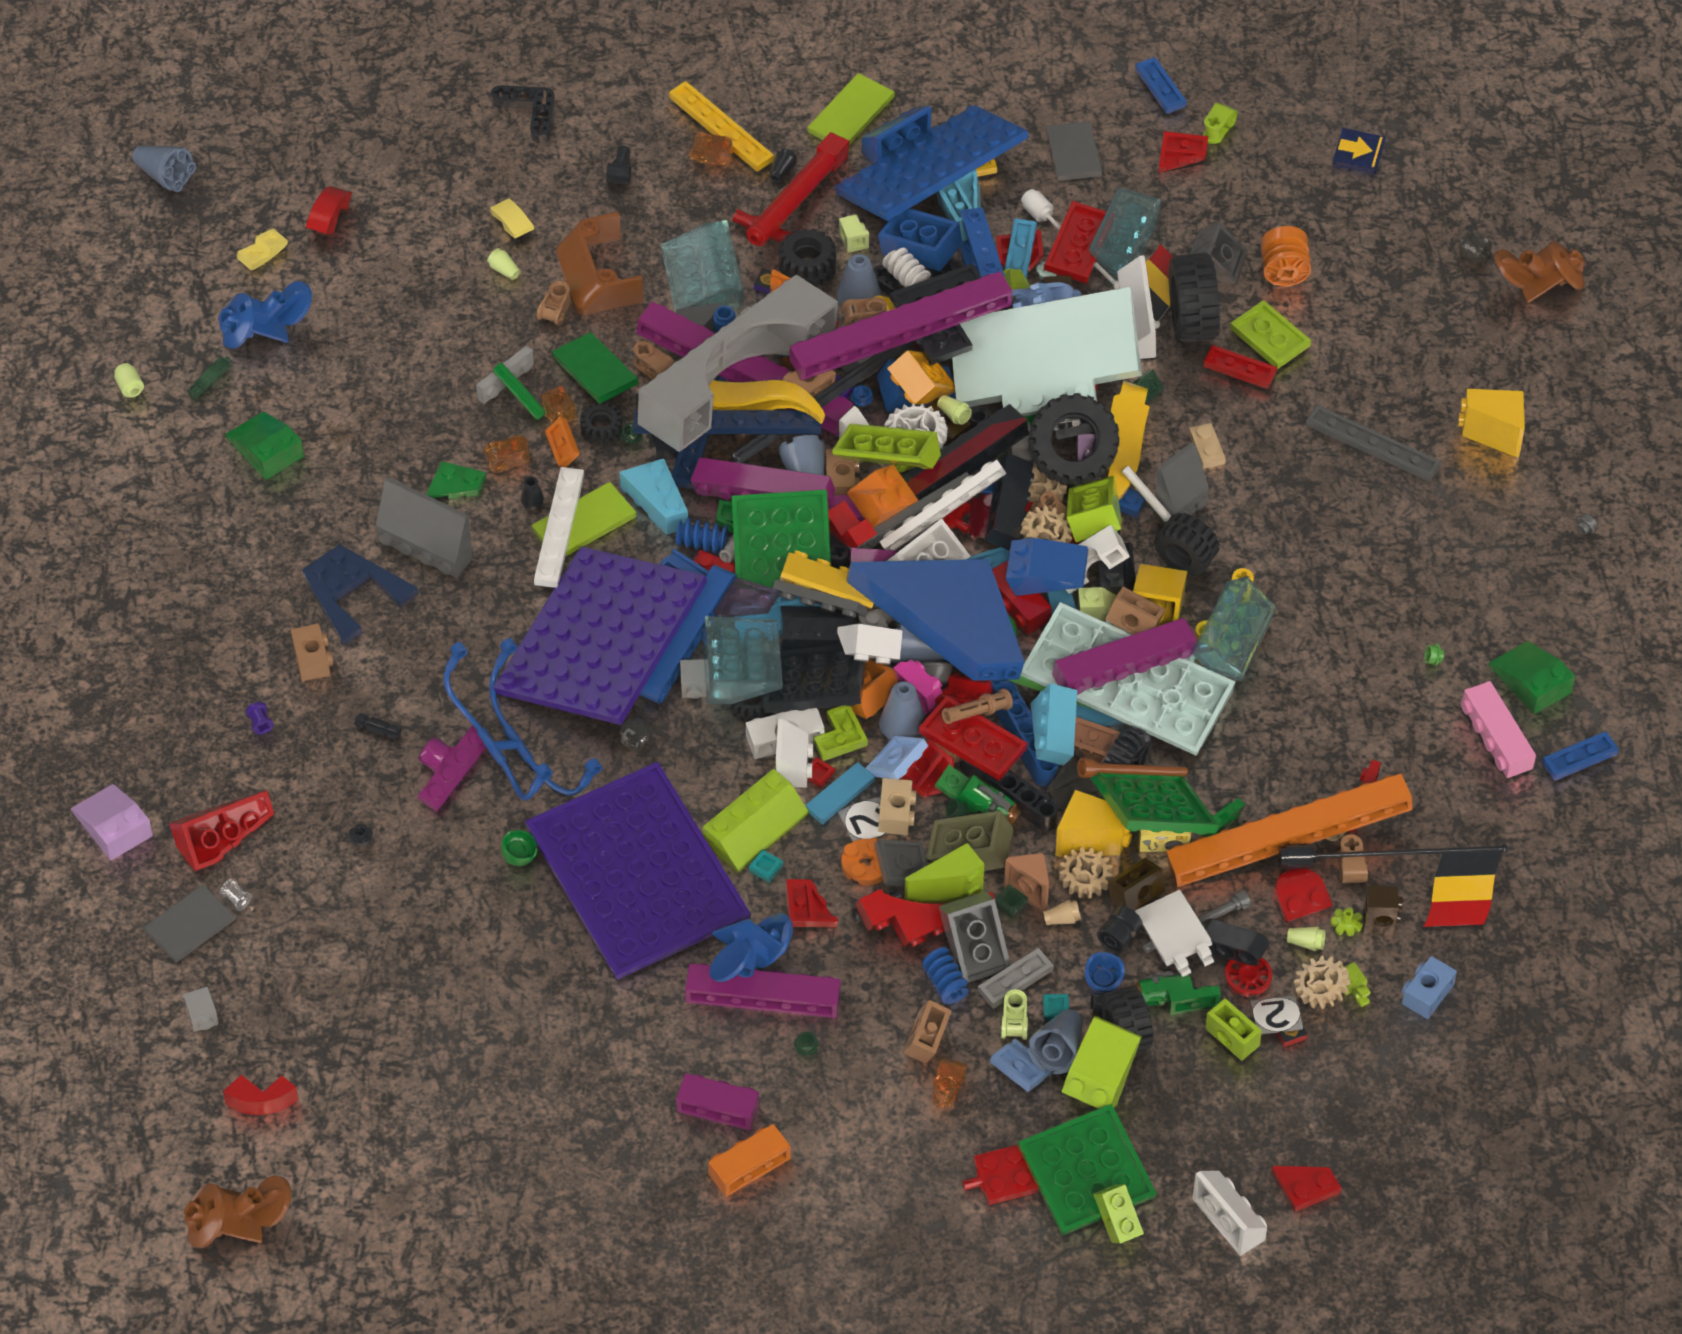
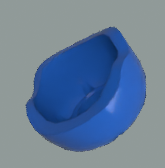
M1098 952L1091 955L1086 963L1084 973L1087 985L1094 992L1099 990L1105 992L1115 991L1123 981L1124 963L1118 956L1108 952Z

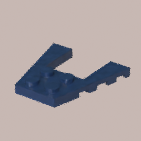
M340 544L302 569L303 577L314 596L317 597L324 614L326 613L332 628L338 634L343 646L362 634V627L336 601L356 587L371 579L399 607L418 595V588Z

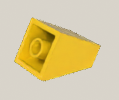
M1467 389L1466 397L1461 398L1460 409L1463 413L1459 412L1458 426L1462 427V436L1514 457H1519L1525 429L1523 391Z
M1140 564L1133 592L1166 609L1158 626L1179 620L1187 571Z
M1075 790L1057 828L1055 856L1063 857L1067 855L1070 857L1071 850L1079 853L1080 847H1083L1085 852H1089V849L1092 847L1095 854L1102 851L1103 856H1120L1123 848H1128L1132 834L1130 830L1125 829L1106 800Z

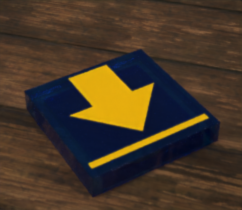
M1342 128L1332 165L1376 174L1386 137Z

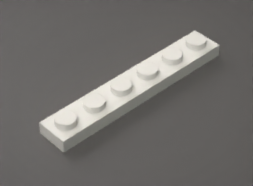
M998 460L986 463L979 473L966 477L959 487L946 491L940 500L926 505L922 509L923 512L917 516L907 518L900 528L887 532L879 542L885 550L896 551L1004 476L1006 472Z
M560 468L534 577V585L554 588L559 586L584 480V470Z

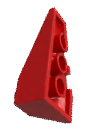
M264 790L183 817L169 823L176 847L192 869L198 871L218 863L224 857L223 855L239 845L244 837L250 832H254L274 814L268 791Z

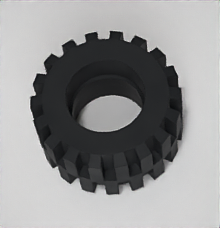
M802 228V231H793V234L785 236L779 247L780 272L790 278L798 275L817 288L818 285H826V281H831L836 272L835 243L832 242L830 236H825V232H817V229L807 230V228Z
M1188 513L1172 515L1155 536L1154 540L1155 549L1159 553V557L1171 568L1187 571L1189 576L1201 575L1220 550L1218 537L1213 533L1212 529L1204 521L1196 516H1190Z
M1131 986L1103 994V1020L1142 1036L1137 1051L1151 1048L1153 1043L1152 1021L1145 999L1138 988Z

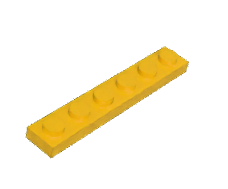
M685 81L669 91V98L755 171H760L774 161V155L688 82Z

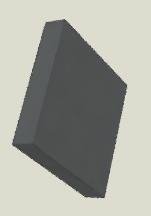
M877 839L874 844L884 885L905 887L906 877L928 865L922 842Z

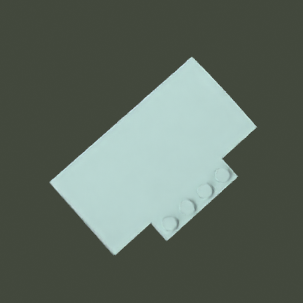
M1131 287L997 311L961 323L960 325L973 344L972 351L952 358L956 400L967 403L969 407L1002 401L1003 408L1011 404L1021 415L1030 416L1037 414L1042 406L1044 407L1049 400L1059 398L1063 394L1073 395L1074 393H1081V396L1087 397L1089 395L1097 401L1095 384L1142 376Z
M1060 602L1027 658L1021 676L1045 687L1050 683L1057 685L1052 676L1056 660L1133 634L1114 626L1107 620L1103 622ZM1195 648L1194 654L1188 658H1179L1165 666L1152 667L1144 673H1134L1123 680H1114L1102 687H1093L1077 695V701L1130 726L1141 728L1146 733L1197 756L1233 692L1235 681L1195 664L1194 661L1199 653V649Z

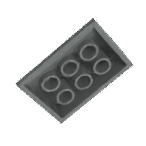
M389 477L385 479L376 521L377 540L386 546L390 545L398 549L404 555H410L419 559L425 565H431L439 569L446 575L450 574L458 578L473 558L468 515Z

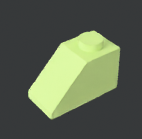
M1103 587L1078 588L1077 608L1087 615L1106 622L1105 618L1117 595Z

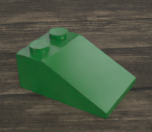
M264 411L225 434L229 442L265 480L304 457L301 438L287 424Z
M1529 641L1489 662V666L1533 715L1572 693L1576 676L1560 659Z

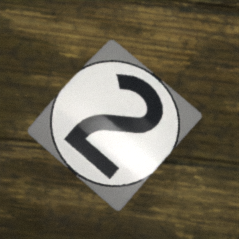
M880 798L859 802L838 812L853 842L859 839H871L889 834L878 832Z
M1294 995L1250 1000L1255 1023L1262 1030L1261 1034L1303 1029L1298 1004Z

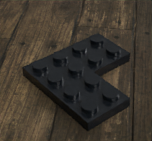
M972 263L891 292L890 300L895 308H898L903 304H910L921 300L923 297L938 294L945 289H952L981 277ZM960 324L915 340L930 366L972 351L973 347Z

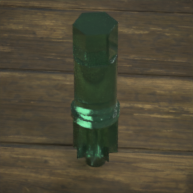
M221 356L211 366H208L207 370L187 389L189 396L196 399L217 379H220L221 375L231 367L229 364L231 362L230 357L226 356L223 358Z

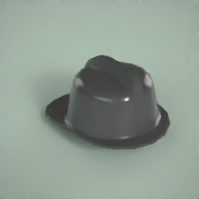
M949 661L920 662L928 675H934L941 683L948 682L952 666H954Z

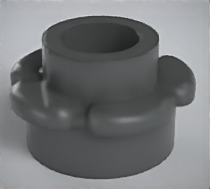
M1584 513L1581 517H1576L1578 522L1576 527L1581 533L1587 535L1588 533L1593 534L1598 524L1593 517L1587 513Z

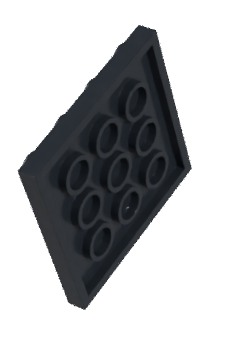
M841 643L772 649L763 702L764 712L781 713L783 711H804L813 708L826 709L833 706L861 704L867 661L854 660V656L846 655Z

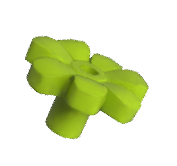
M1346 908L1344 912L1341 909H1337L1334 912V917L1331 918V925L1336 927L1335 933L1341 936L1345 931L1347 936H1353L1355 931L1360 932L1362 930L1363 924L1360 923L1362 915L1360 913L1353 914L1352 908Z

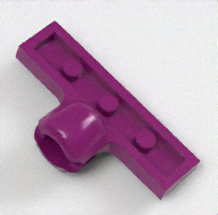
M473 725L455 747H450L437 737H433L426 743L418 757L419 761L430 768L434 775L419 793L417 799L435 812H438L486 749Z

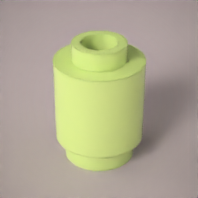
M123 363L115 369L114 378L125 397H136L143 391L144 384L134 366H131L129 363Z

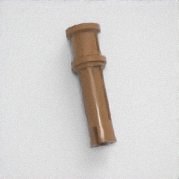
M1005 688L1000 689L995 694L990 695L986 693L978 700L945 708L942 710V718L946 724H950L979 714L992 715L995 711L1001 709L1006 711L1012 708V696Z

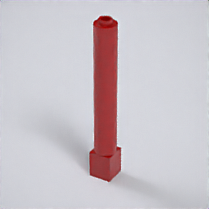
M832 132L825 137L817 146L816 154L747 229L746 235L751 244L763 246L830 171L835 172L848 158L850 140Z

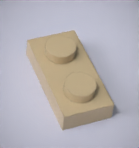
M1212 423L1190 427L1189 436L1192 443L1196 446L1202 468L1224 465L1226 458Z

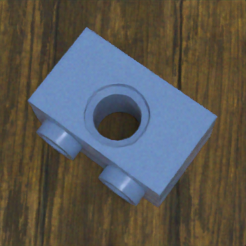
M1433 956L1426 963L1422 962L1418 966L1415 978L1412 981L1408 980L1401 991L1404 994L1402 1004L1426 1019L1432 1015L1454 986L1457 975L1455 969Z

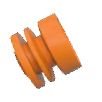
M1280 226L1264 234L1261 238V254L1263 258V273L1266 280L1278 286H1292L1306 280L1311 274L1309 242L1306 233L1297 227Z

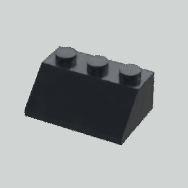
M781 606V649L841 643L837 633L838 627L854 625L855 618L841 614V610L835 609L834 613L823 610L821 606Z

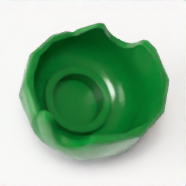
M510 830L501 840V856L507 863L513 866L529 864L538 852L537 844L532 835L523 830Z

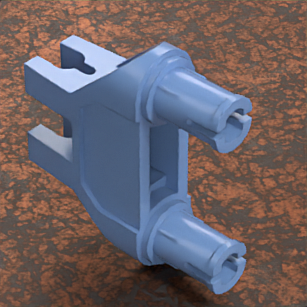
M1061 282L1037 283L1030 285L1029 289L1012 290V296H1014L1013 308L1081 296L1079 290L1073 289L1069 284Z

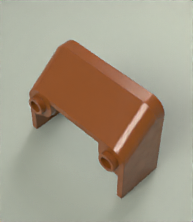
M619 211L581 220L557 246V259L564 280L569 285L574 309L579 314L589 315L644 302L641 275L619 280L616 272L611 269L596 271L588 248L590 245L621 239Z

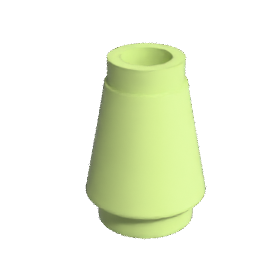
M497 248L487 259L490 268L511 280H515L521 273V270L505 250Z
M946 395L941 396L938 400L937 406L953 423L963 425L970 419L972 410L967 403Z
M1319 926L1289 928L1287 943L1317 951V949L1323 950L1325 930L1320 929Z

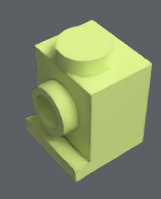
M857 214L839 218V234L847 253L869 248V232L866 230L864 223L859 222Z

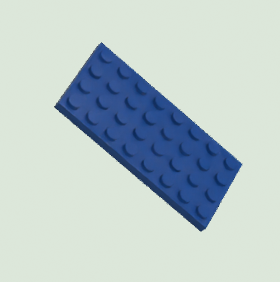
M976 105L969 106L962 113L950 117L948 121L939 126L933 127L930 133L914 138L912 142L897 148L895 152L880 158L871 166L861 169L859 173L852 177L844 179L834 188L837 195L889 221L1028 139V131Z

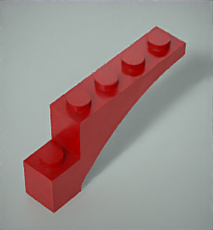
M882 889L860 898L855 903L868 931L874 928L880 931L892 924L903 947L911 944L914 948L926 942L925 937L931 934L937 937L945 933L939 906L945 904L907 901L883 893ZM989 892L988 894H990L995 899L992 892Z

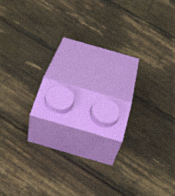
M114 784L71 808L73 814L110 861L153 836L148 817L136 802Z

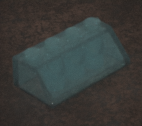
M1118 187L1089 248V252L1110 274L1117 275V271L1137 257L1142 256L1159 220L1161 199Z
M1248 576L1226 582L1192 654L1207 670L1238 681L1243 680L1277 607Z

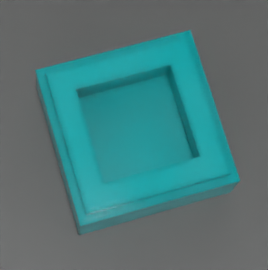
M762 849L750 864L749 872L770 883L782 868L783 860Z
M1043 994L1044 1021H1050L1063 1010L1069 1009L1068 994Z

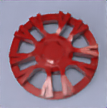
M1264 958L1260 959L1257 966L1243 965L1241 962L1230 960L1225 968V982L1232 992L1242 994V997L1246 996L1249 998V995L1257 994L1260 996L1271 985L1272 969ZM1236 963L1240 969H1234L1232 965ZM1259 977H1268V979L1266 981ZM1233 981H1239V983L1235 985ZM1250 986L1255 988L1253 990H1248Z

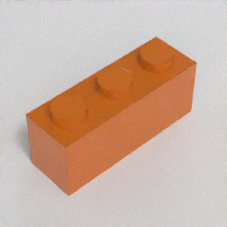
M774 1124L767 1128L762 1127L750 1138L740 1140L726 1152L714 1155L708 1162L709 1176L724 1196L727 1197L790 1160L791 1146Z

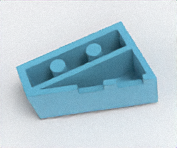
M976 169L936 192L938 203L947 219L959 222L963 241L968 240L960 210L981 207L980 184Z
M664 458L619 472L620 489L624 493L627 492L634 499V503L638 507L641 506L648 513V517L666 535L677 532L680 520L685 524L688 518V510Z
M1050 683L1031 702L1036 759L1065 765L1074 756L1077 690Z

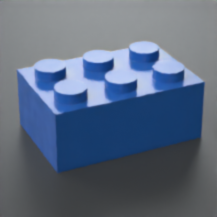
M910 208L890 219L878 234L882 255L886 256L891 251L904 247L908 250V253L913 255L914 259L919 261V265L921 264L926 268L937 271L943 269L963 243L959 222Z

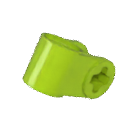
M1218 102L1214 104L1210 113L1204 119L1206 129L1203 132V136H1208L1209 144L1220 143L1229 129L1233 127L1238 115L1236 109Z

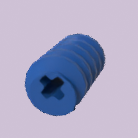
M687 518L685 524L680 520L676 533V545L681 546L685 543V547L690 548L694 543L696 550H700L703 545L705 552H709L712 548L713 553L718 554L727 543L728 528L724 525L722 531H719L717 523L710 529L709 522L707 521L703 527H700V520H696L694 525H691V518Z
M941 947L932 951L924 958L922 968L927 973V977L931 980L934 988H936L938 995L941 996L942 1002L950 1005L959 1002L969 994L968 988H965L968 981L962 978L963 973L958 970V964L953 963V956L948 955V948Z

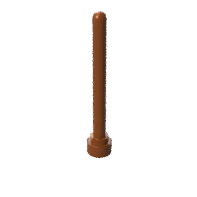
M1080 758L1077 766L1078 775L1081 778H1092L1097 773L1186 776L1188 774V769L1181 766L1103 764L1094 761L1092 758Z

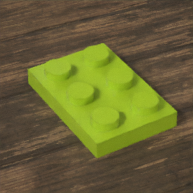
M1264 300L1230 323V329L1271 365L1277 367V369L1311 346V340Z

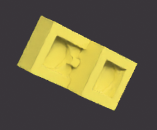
M510 198L490 207L492 215L503 223L504 230L512 237L517 238L534 230V226L529 218Z
M273 228L256 236L255 244L238 251L237 259L252 271L277 255L288 244V240Z

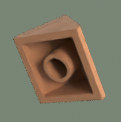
M1044 853L1008 857L1005 860L1004 888L1042 912L1048 908L1049 879Z

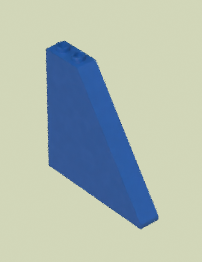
M989 559L851 562L846 578L848 584L973 681L1020 679L1025 662Z

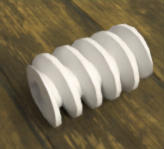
M904 247L888 253L882 262L883 267L895 279L899 280V283L904 287L930 279L931 276L930 271L925 270L923 265H919V261L914 259L913 255L908 253V250Z

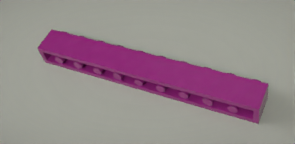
M1001 271L987 274L983 278L965 282L952 289H945L938 294L923 297L921 300L910 304H903L890 311H883L879 315L861 319L848 326H841L834 331L819 334L806 341H799L790 346L789 360L802 381L1009 307L1012 304L1013 291Z
M651 301L640 316L637 324L638 335L682 357H685L692 349L704 343L707 338L716 334L705 326L698 325L688 320L685 316L678 315L665 306ZM754 356L730 365L718 375L731 382L782 380L791 371L784 366H779L769 361L764 356ZM838 396L822 407L825 413L822 428L838 436L839 420L853 408L854 403L845 397ZM784 408L786 410H795L793 408Z

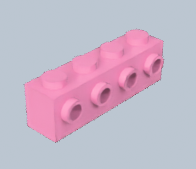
M1491 681L1464 690L1463 700L1461 701L1462 710L1472 720L1475 732L1480 733L1486 750L1494 756L1497 768L1503 771L1506 778L1533 769L1536 754Z

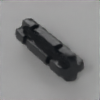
M1127 542L1124 544L1130 557L1122 562L1125 585H1133L1136 579L1134 555L1132 552L1133 545Z
M363 713L356 715L354 722L356 727L362 729L366 727V730L382 736L386 734L388 738L397 740L400 737V726L395 724L390 726L389 722L372 716L369 718L368 715Z

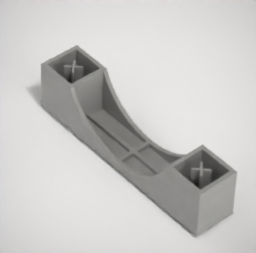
M798 275L786 280L779 288L768 293L764 299L753 304L743 314L738 315L730 324L723 326L719 332L707 338L697 348L692 349L681 360L674 362L666 371L659 373L651 382L644 384L638 393V424L677 451H682L711 429L713 393L709 385L720 372L738 361L754 356L767 354L790 355V346L795 343L836 330L838 301Z

